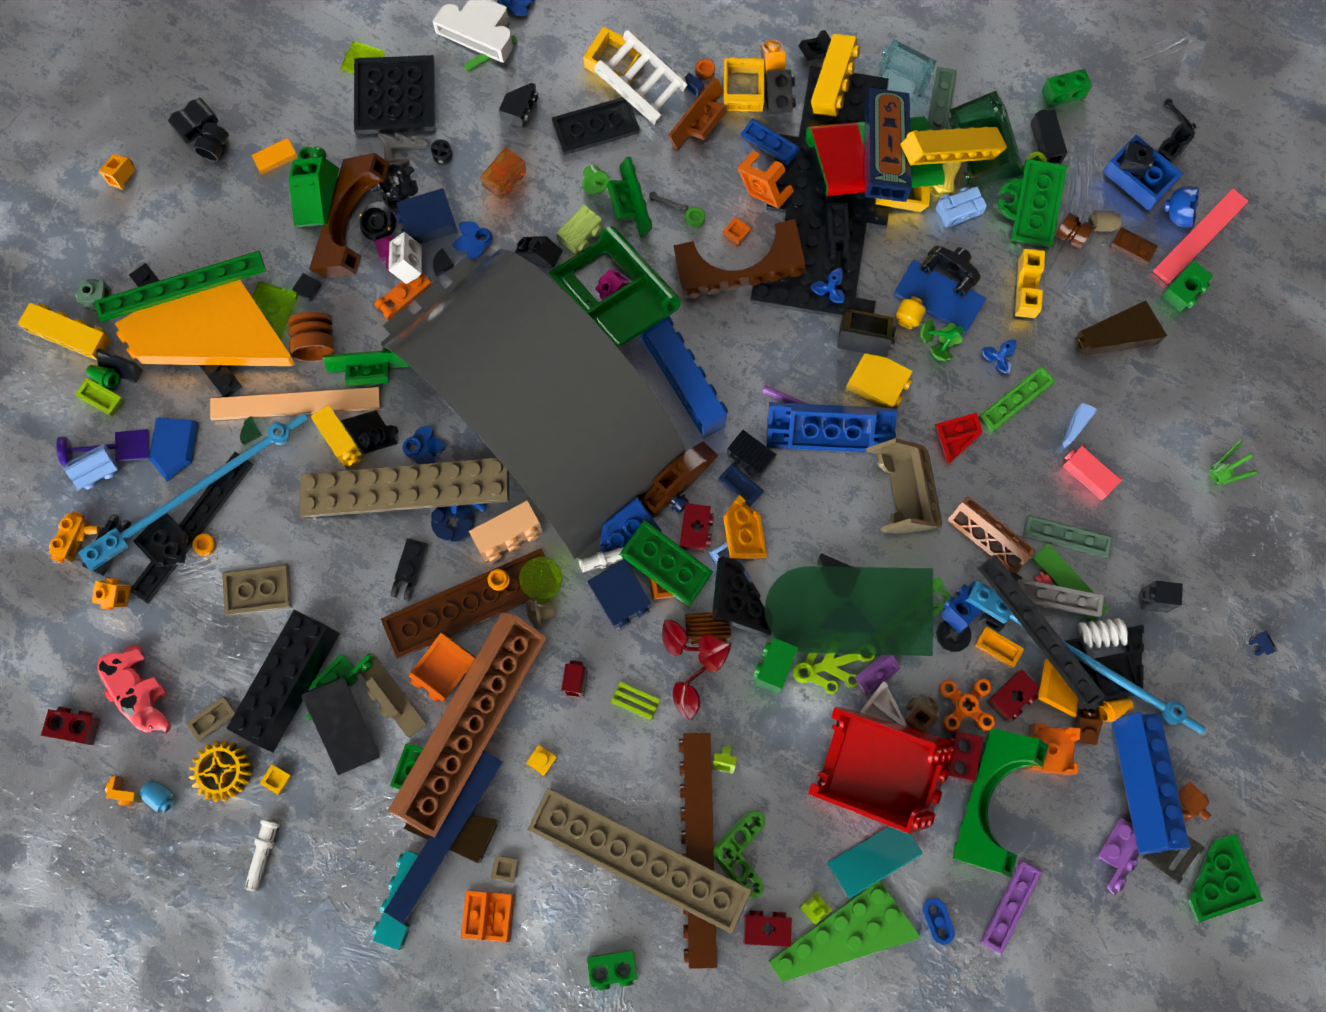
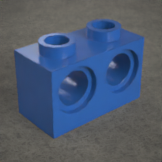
M975 581L968 587L964 584L956 592L958 597L956 599L951 597L943 605L945 610L940 614L959 634L982 611L966 601L976 583Z

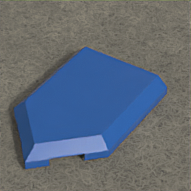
M156 418L149 460L167 482L178 471L192 463L198 428L197 421L171 418Z
M638 497L603 523L599 552L602 551L604 553L625 547L643 520H646L660 532L662 531Z

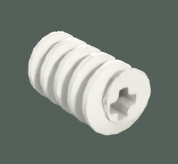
M1115 618L1113 621L1106 619L1104 622L1098 620L1096 623L1089 621L1087 624L1080 622L1077 626L1078 638H1083L1088 649H1092L1093 643H1095L1097 648H1101V642L1104 643L1105 647H1109L1110 641H1112L1114 646H1118L1119 640H1121L1123 646L1127 645V627L1124 620Z

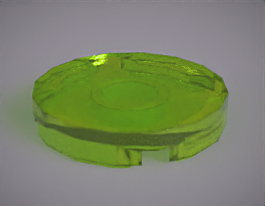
M536 557L529 560L521 568L519 583L524 594L529 598H534L537 601L548 600L554 597L561 589L563 583L562 571L552 559Z

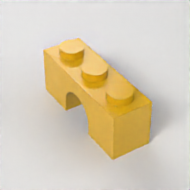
M1024 249L1018 259L1015 316L1036 318L1042 309L1043 290L1039 289V283L1044 271L1045 251Z

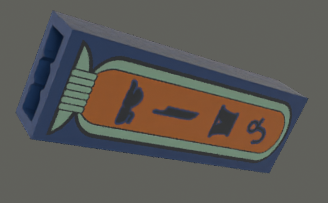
M869 88L865 99V197L901 202L907 201L912 189L911 165L900 144L907 138V134L910 133V93Z

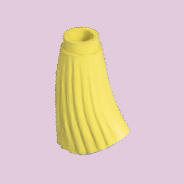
M962 162L942 164L945 174L944 184L930 186L931 195L942 197L946 194H951V196L955 194L954 181Z

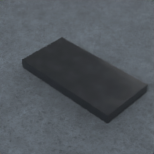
M623 97L552 117L563 155L640 133L632 106Z
M345 676L302 693L301 696L337 775L380 758L378 749Z

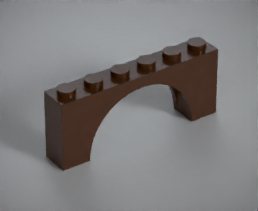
M376 153L343 159L335 185L327 224L322 226L309 270L323 278L356 275L362 256L346 247L345 229L348 218L362 195L374 185L385 181L390 163Z
M796 220L775 223V240L769 253L757 264L742 270H723L710 265L700 256L694 241L673 245L684 298L694 299L702 294H717L721 290H736L745 285L755 286L764 281H778L783 277H798L802 273H806Z

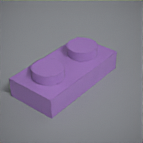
M887 651L858 674L855 680L862 692L868 696L883 681L888 680L901 668L894 655Z

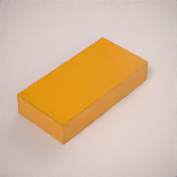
M288 138L251 155L262 175L298 158Z
M987 626L984 627L974 644L978 649L1012 669L1024 651V648Z

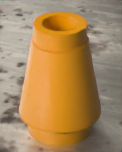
M1129 697L1102 702L1098 706V712L1104 722H1114L1132 710L1134 705Z

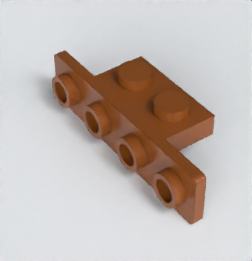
M713 78L669 133L668 137L675 149H679L689 135L705 140L727 112L725 105L716 103L723 93L718 78Z

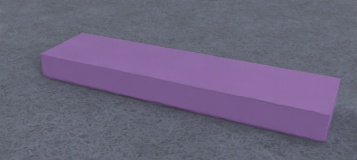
M1023 860L1019 861L980 940L982 944L1000 954L1003 953L1042 874L1041 870Z

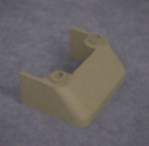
M895 438L866 448L868 453L878 455L877 462L880 469L890 473L897 512L891 514L889 525L880 527L881 531L904 534L941 527L942 517L931 460L926 447Z

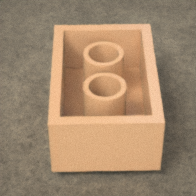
M525 501L470 530L469 533L484 561L492 563L499 560L502 554L507 551L514 552L518 550L524 542L537 540L543 531L529 502Z

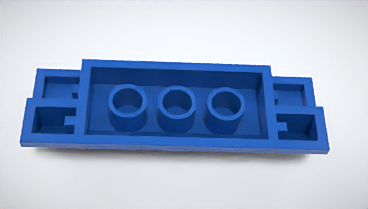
M769 402L766 446L768 448L867 452L866 448L896 438L897 408Z
M1141 712L1118 718L1112 722L1138 854L1188 849L1190 845L1161 714L1141 715Z

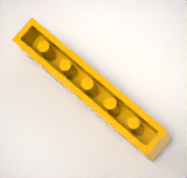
M987 126L982 128L971 127L968 129L956 128L952 130H914L908 133L907 138L900 144L910 165L992 160L1007 149L998 128H988Z

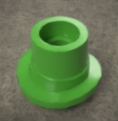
M596 165L587 166L583 171V190L589 194L604 192L607 189V183L610 181L608 175Z

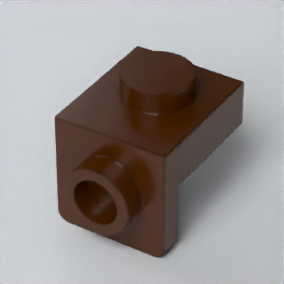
M1078 708V719L1075 728H1080V740L1075 742L1097 745L1103 723L1099 712L1092 708L1089 710Z

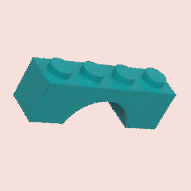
M405 850L404 854H400L396 867H399L397 875L391 878L388 889L391 890L388 899L385 898L381 905L380 912L383 913L380 922L377 921L372 931V935H375L373 942L397 950L403 949L411 926L407 922L401 924L384 913V910L417 859L418 853Z

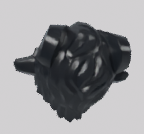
M390 165L385 181L371 187V193L379 192L389 207L395 206L394 201L403 200L407 195L414 196L418 192L417 181L411 180L410 177L414 172V168L411 166Z

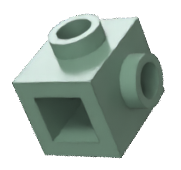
M96 279L79 281L78 289L75 291L76 300L86 310L96 311L94 300L111 296V288L104 281Z

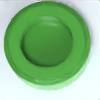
M699 207L689 208L685 213L686 224L691 228H700L705 223V212Z

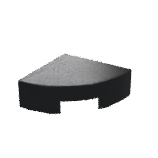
M443 248L436 253L433 259V270L436 277L454 267Z

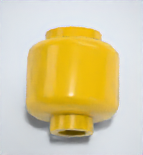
M917 297L903 299L895 314L898 320L897 323L907 329L918 327L926 313V308L922 305L923 301Z

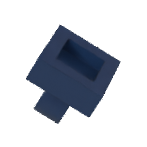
M1267 630L1257 634L1258 639L1249 641V645L1258 643L1261 647L1259 651L1254 653L1255 656L1263 654L1264 651L1266 655L1277 651Z

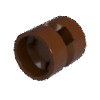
M1069 212L1055 236L1063 241L1070 240V245L1080 250L1094 229V226L1086 221L1079 222V217Z

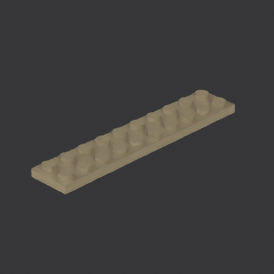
M498 458L301 474L300 516L303 518L510 501L509 471Z
M547 788L528 827L529 831L733 934L752 892V889L550 788Z

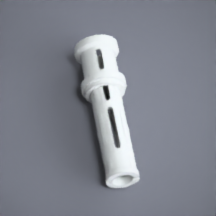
M264 819L260 820L262 825L258 838H255L254 841L256 845L255 853L244 889L255 892L259 891L270 849H273L275 846L273 841L277 828L281 826L280 823Z

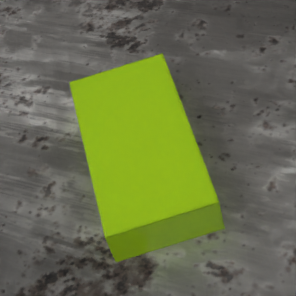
M88 378L84 380L75 393V396L113 417L124 401L119 395Z

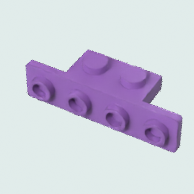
M1122 818L1118 821L1098 855L1099 859L1117 868L1107 886L1114 895L1125 887L1127 882L1125 878L1130 871L1133 872L1136 868L1139 856L1133 825Z

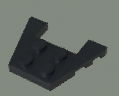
M1144 625L1127 628L1128 639L1126 647L1128 652L1099 657L1094 660L1143 689L1144 665H1142V652H1144V643H1142V633H1144ZM1082 637L1065 641L1087 655ZM1079 661L1106 696L1099 703L1135 695Z

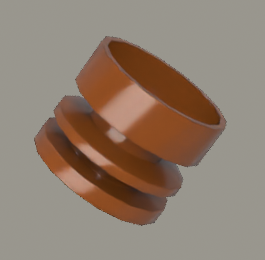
M309 311L297 313L288 318V334L291 337L289 348L292 358L301 361L323 360L324 355L335 354V342L333 336H331L334 332L332 327L333 320L330 315Z

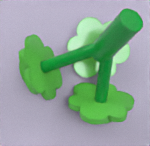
M931 319L924 322L920 330L924 343L932 342L934 335H940L939 341L943 346L935 344L930 347L932 355L941 361L953 358L947 346L952 347L954 344H960L962 342L960 335L964 333V328L962 326L957 327L954 323H949L946 327H942L940 331L935 330L933 320Z

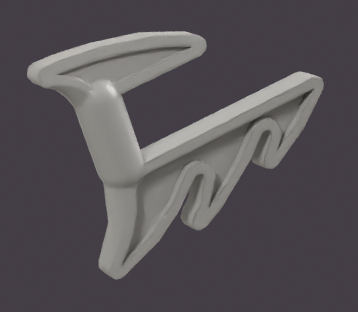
M396 133L395 136L399 139L397 141L389 135L378 134L384 145L385 160L390 165L405 166L410 163L409 158L393 159L392 151L428 148L427 142L414 135L412 136L413 141H411L402 134Z

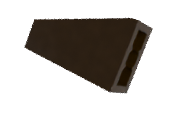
M1145 300L1081 330L1075 339L1078 349L1083 351L1085 356L1157 345L1165 339L1167 334Z
M471 815L450 851L476 863H481L500 821L494 818ZM403 821L406 824L405 830L426 840L430 838V835L419 831Z

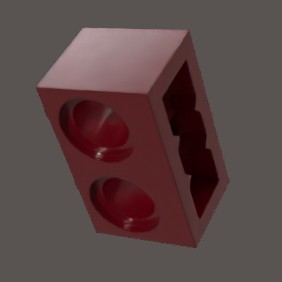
M59 706L57 710L48 709L41 736L93 745L100 719L92 717L93 713L79 710L78 714L71 713L72 709ZM63 718L64 723L61 728H58L57 723ZM84 722L85 729L80 733L79 726Z
M956 731L952 733V736H948V740L955 742L953 748L956 749L952 761H949L947 770H949L948 778L969 783L976 782L983 737ZM960 740H965L968 743V750L966 752L959 748ZM956 762H961L964 765L965 769L962 774L956 772Z

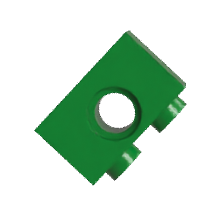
M1193 261L1161 297L1180 312L1186 306L1190 309L1198 300L1195 296L1199 292L1203 294L1211 286L1208 282L1213 275L1196 261Z

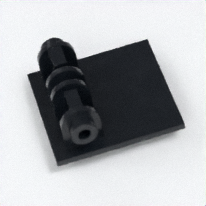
M376 410L341 420L363 455L398 444L394 438L398 434V428L393 425L386 426Z

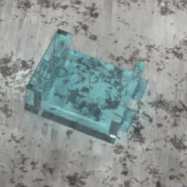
M893 39L890 46L886 45L882 51V59L878 65L880 68L879 76L883 77L886 70L889 69L916 83L913 94L921 97L930 82L936 60Z

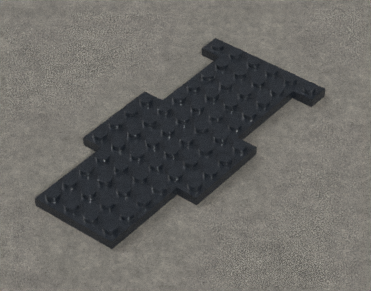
M810 66L799 137L779 134L797 145L800 149L788 166L782 163L785 167V172L776 181L779 193L789 185L792 186L794 192L779 209L769 204L766 205V210L786 213L785 221L796 220L806 273H802L798 277H783L778 281H774V284L761 282L753 286L750 303L842 318L844 308L874 313L876 301L856 298L866 226L886 229L890 207L877 205L876 198L865 197V192L826 196V184L815 147L807 145L806 130L809 126L865 122V99L869 88L887 90L889 78L858 73L850 74L849 89L844 93V104L842 109L839 108L838 115L815 114L811 105V99L822 68ZM829 202H848L850 233L848 258H843V243H836V258H830L826 205ZM841 268L843 280L835 288L843 291L845 300L843 303L833 302L829 299V291L821 296L811 289V285L817 281H823L828 285L829 274L833 270Z

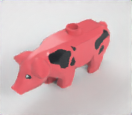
M130 645L123 653H108L100 657L97 665L98 673L107 688L104 693L110 702L114 701L120 712L140 731L151 733L154 730H162L167 734L171 729V723L162 712L155 709V704L168 694L154 676L144 680L136 672V664L144 660V652L141 646Z

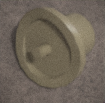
M532 598L526 603L527 616L536 629L540 628L541 623L554 618L555 613L551 601L537 602L536 599Z

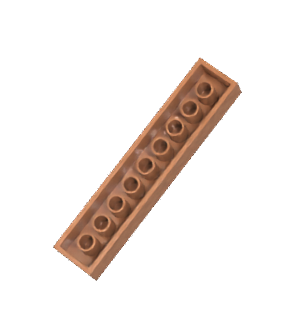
M501 613L388 809L389 813L425 834L433 837L436 836L547 637L515 614Z

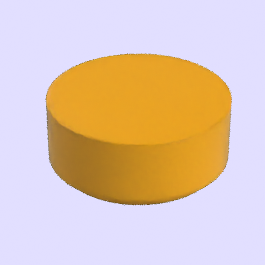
M199 534L193 540V549L201 556L211 555L216 549V541L209 534Z

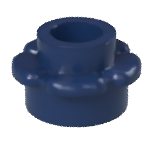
M677 494L670 503L672 511L680 514L684 510L685 503H689L685 494L682 496Z

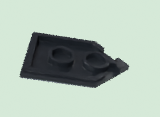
M168 513L148 525L133 540L156 567L185 564L189 535Z

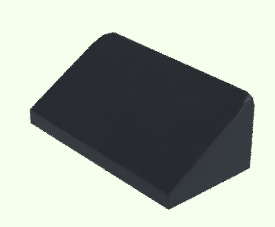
M97 349L96 351L98 366L115 369L120 378L133 383L138 381L143 370L135 362L102 349Z

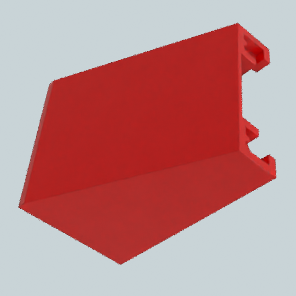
M834 707L831 718L837 720V722L832 725V729L835 730L823 771L818 772L817 775L820 778L817 784L811 783L808 794L908 834L932 826L936 817V813H934L935 806L939 804L942 798V791H940L942 782L945 783L948 778L949 770H947V766L955 755L956 749L953 748L955 742L851 709Z

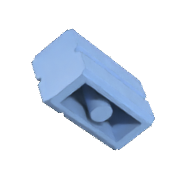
M967 186L960 189L957 194L942 196L939 199L936 210L945 228H949L982 215L986 209V203L983 197H981L978 187L969 188Z
M102 444L66 463L64 470L78 490L84 487L85 489H90L97 484V480L103 477L105 479L113 477L117 473L119 464L115 461L106 444Z

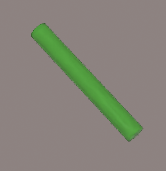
M513 35L511 37L514 45L515 43H517V39ZM482 53L463 64L466 71H469L491 57Z

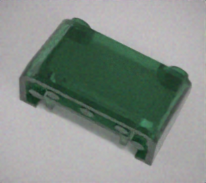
M997 91L950 109L952 117L949 118L952 129L982 128L985 126L988 128L997 127L1007 146V149L995 159L967 161V171H964L967 183L971 182L974 186L1023 175L1024 167L1009 116Z

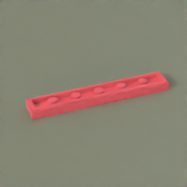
M1233 188L1153 272L1169 285L1249 201Z

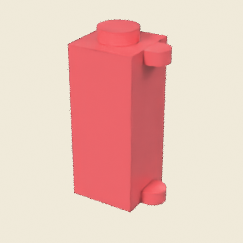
M1084 444L1077 451L1072 449L1065 457L1067 462L1063 467L1100 500H1103L1123 478L1117 477L1085 449L1086 446Z

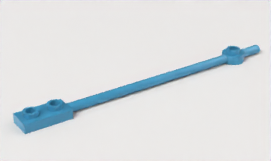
M302 413L287 424L280 422L272 424L268 429V436L122 533L117 528L106 533L79 551V556L90 571H94L130 547L126 542L128 538L272 443L276 445L287 443L291 437L290 431L309 419ZM277 430H282L280 435H275Z
M980 581L974 584L966 599L967 602L1003 624L1010 618L1021 625L995 590ZM1063 641L1077 660L1160 709L1163 719L1168 724L1176 725L1183 723L1199 734L1204 733L1206 727L1188 717L1185 707L1180 702L1171 701L1165 703Z

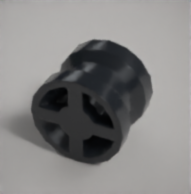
M439 139L432 143L431 153L434 161L439 165L450 163L453 159L450 144L444 139Z

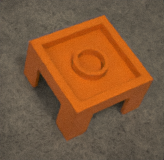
M752 151L737 167L746 190L750 196L779 209L794 192L791 185L784 188L781 193H779L776 181L784 174L785 167L782 163L775 161L766 172L754 168L751 165L758 159L760 154Z
M1041 723L1029 725L1028 737L1042 740L1049 745L1043 767L1028 766L1026 770L1070 776L1078 774V763H1074L1075 741L1080 740V728L1047 727L1046 724Z

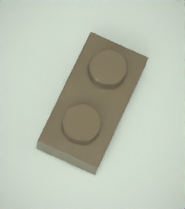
M223 696L188 721L186 725L197 741L201 742L229 722L236 711L227 698Z

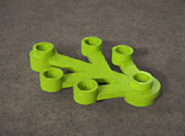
M836 632L831 637V644L822 662L813 665L818 652H821L824 648V642L817 638L811 642V649L805 661L799 662L794 666L793 677L799 683L806 684L811 681L824 688L826 693L834 694L838 690L837 682L833 680L827 681L816 674L825 671L844 681L849 688H854L858 683L856 682V684L851 685L848 679L850 677L855 678L857 675L849 674L837 667L858 660L870 662L875 657L876 650L874 646L866 643L861 645L856 652L834 658L839 646L845 641V636L841 632ZM837 635L842 638V642H835L834 637ZM814 642H819L821 648L815 649L813 646ZM868 650L870 653L869 657H864L862 651ZM805 669L807 676H801L799 671ZM828 684H834L835 690L829 691L827 688Z

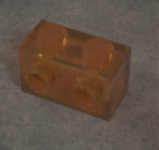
M505 147L480 176L482 186L502 199L512 191L517 180H521L525 176V160Z

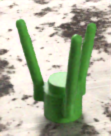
M1239 440L1218 462L1211 465L1212 469L1209 472L1217 484L1222 483L1226 485L1229 482L1258 473L1257 470L1231 477L1234 473L1233 469L1252 458V453L1231 465L1228 463L1223 464L1243 443L1242 440Z

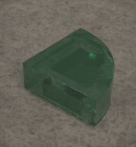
M251 416L244 421L240 440L245 446L263 435Z

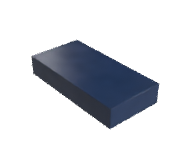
M733 463L718 478V481L736 497L738 495L742 496L749 507L764 493V490Z

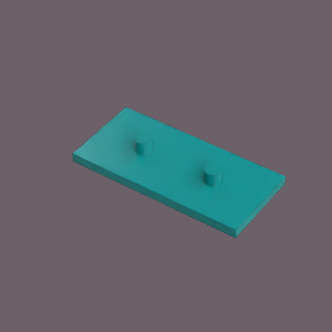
M889 826L827 864L850 899L923 855V852L911 834Z

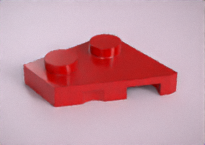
M977 412L935 424L946 464L952 462L972 441L983 433Z

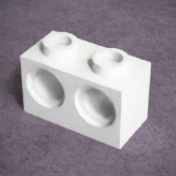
M403 232L389 243V271L408 284L422 274V245L406 232Z

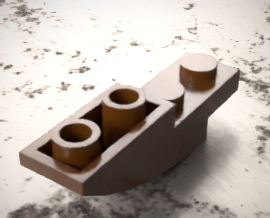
M704 441L697 444L673 461L652 481L655 485L641 501L658 516L687 484L690 487L719 455Z

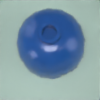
M1195 186L1181 187L1172 194L1171 199L1166 200L1165 212H1169V218L1172 223L1185 228L1194 227L1199 200V188Z

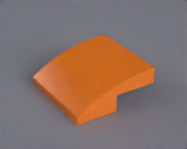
M466 890L461 938L510 942L515 895Z

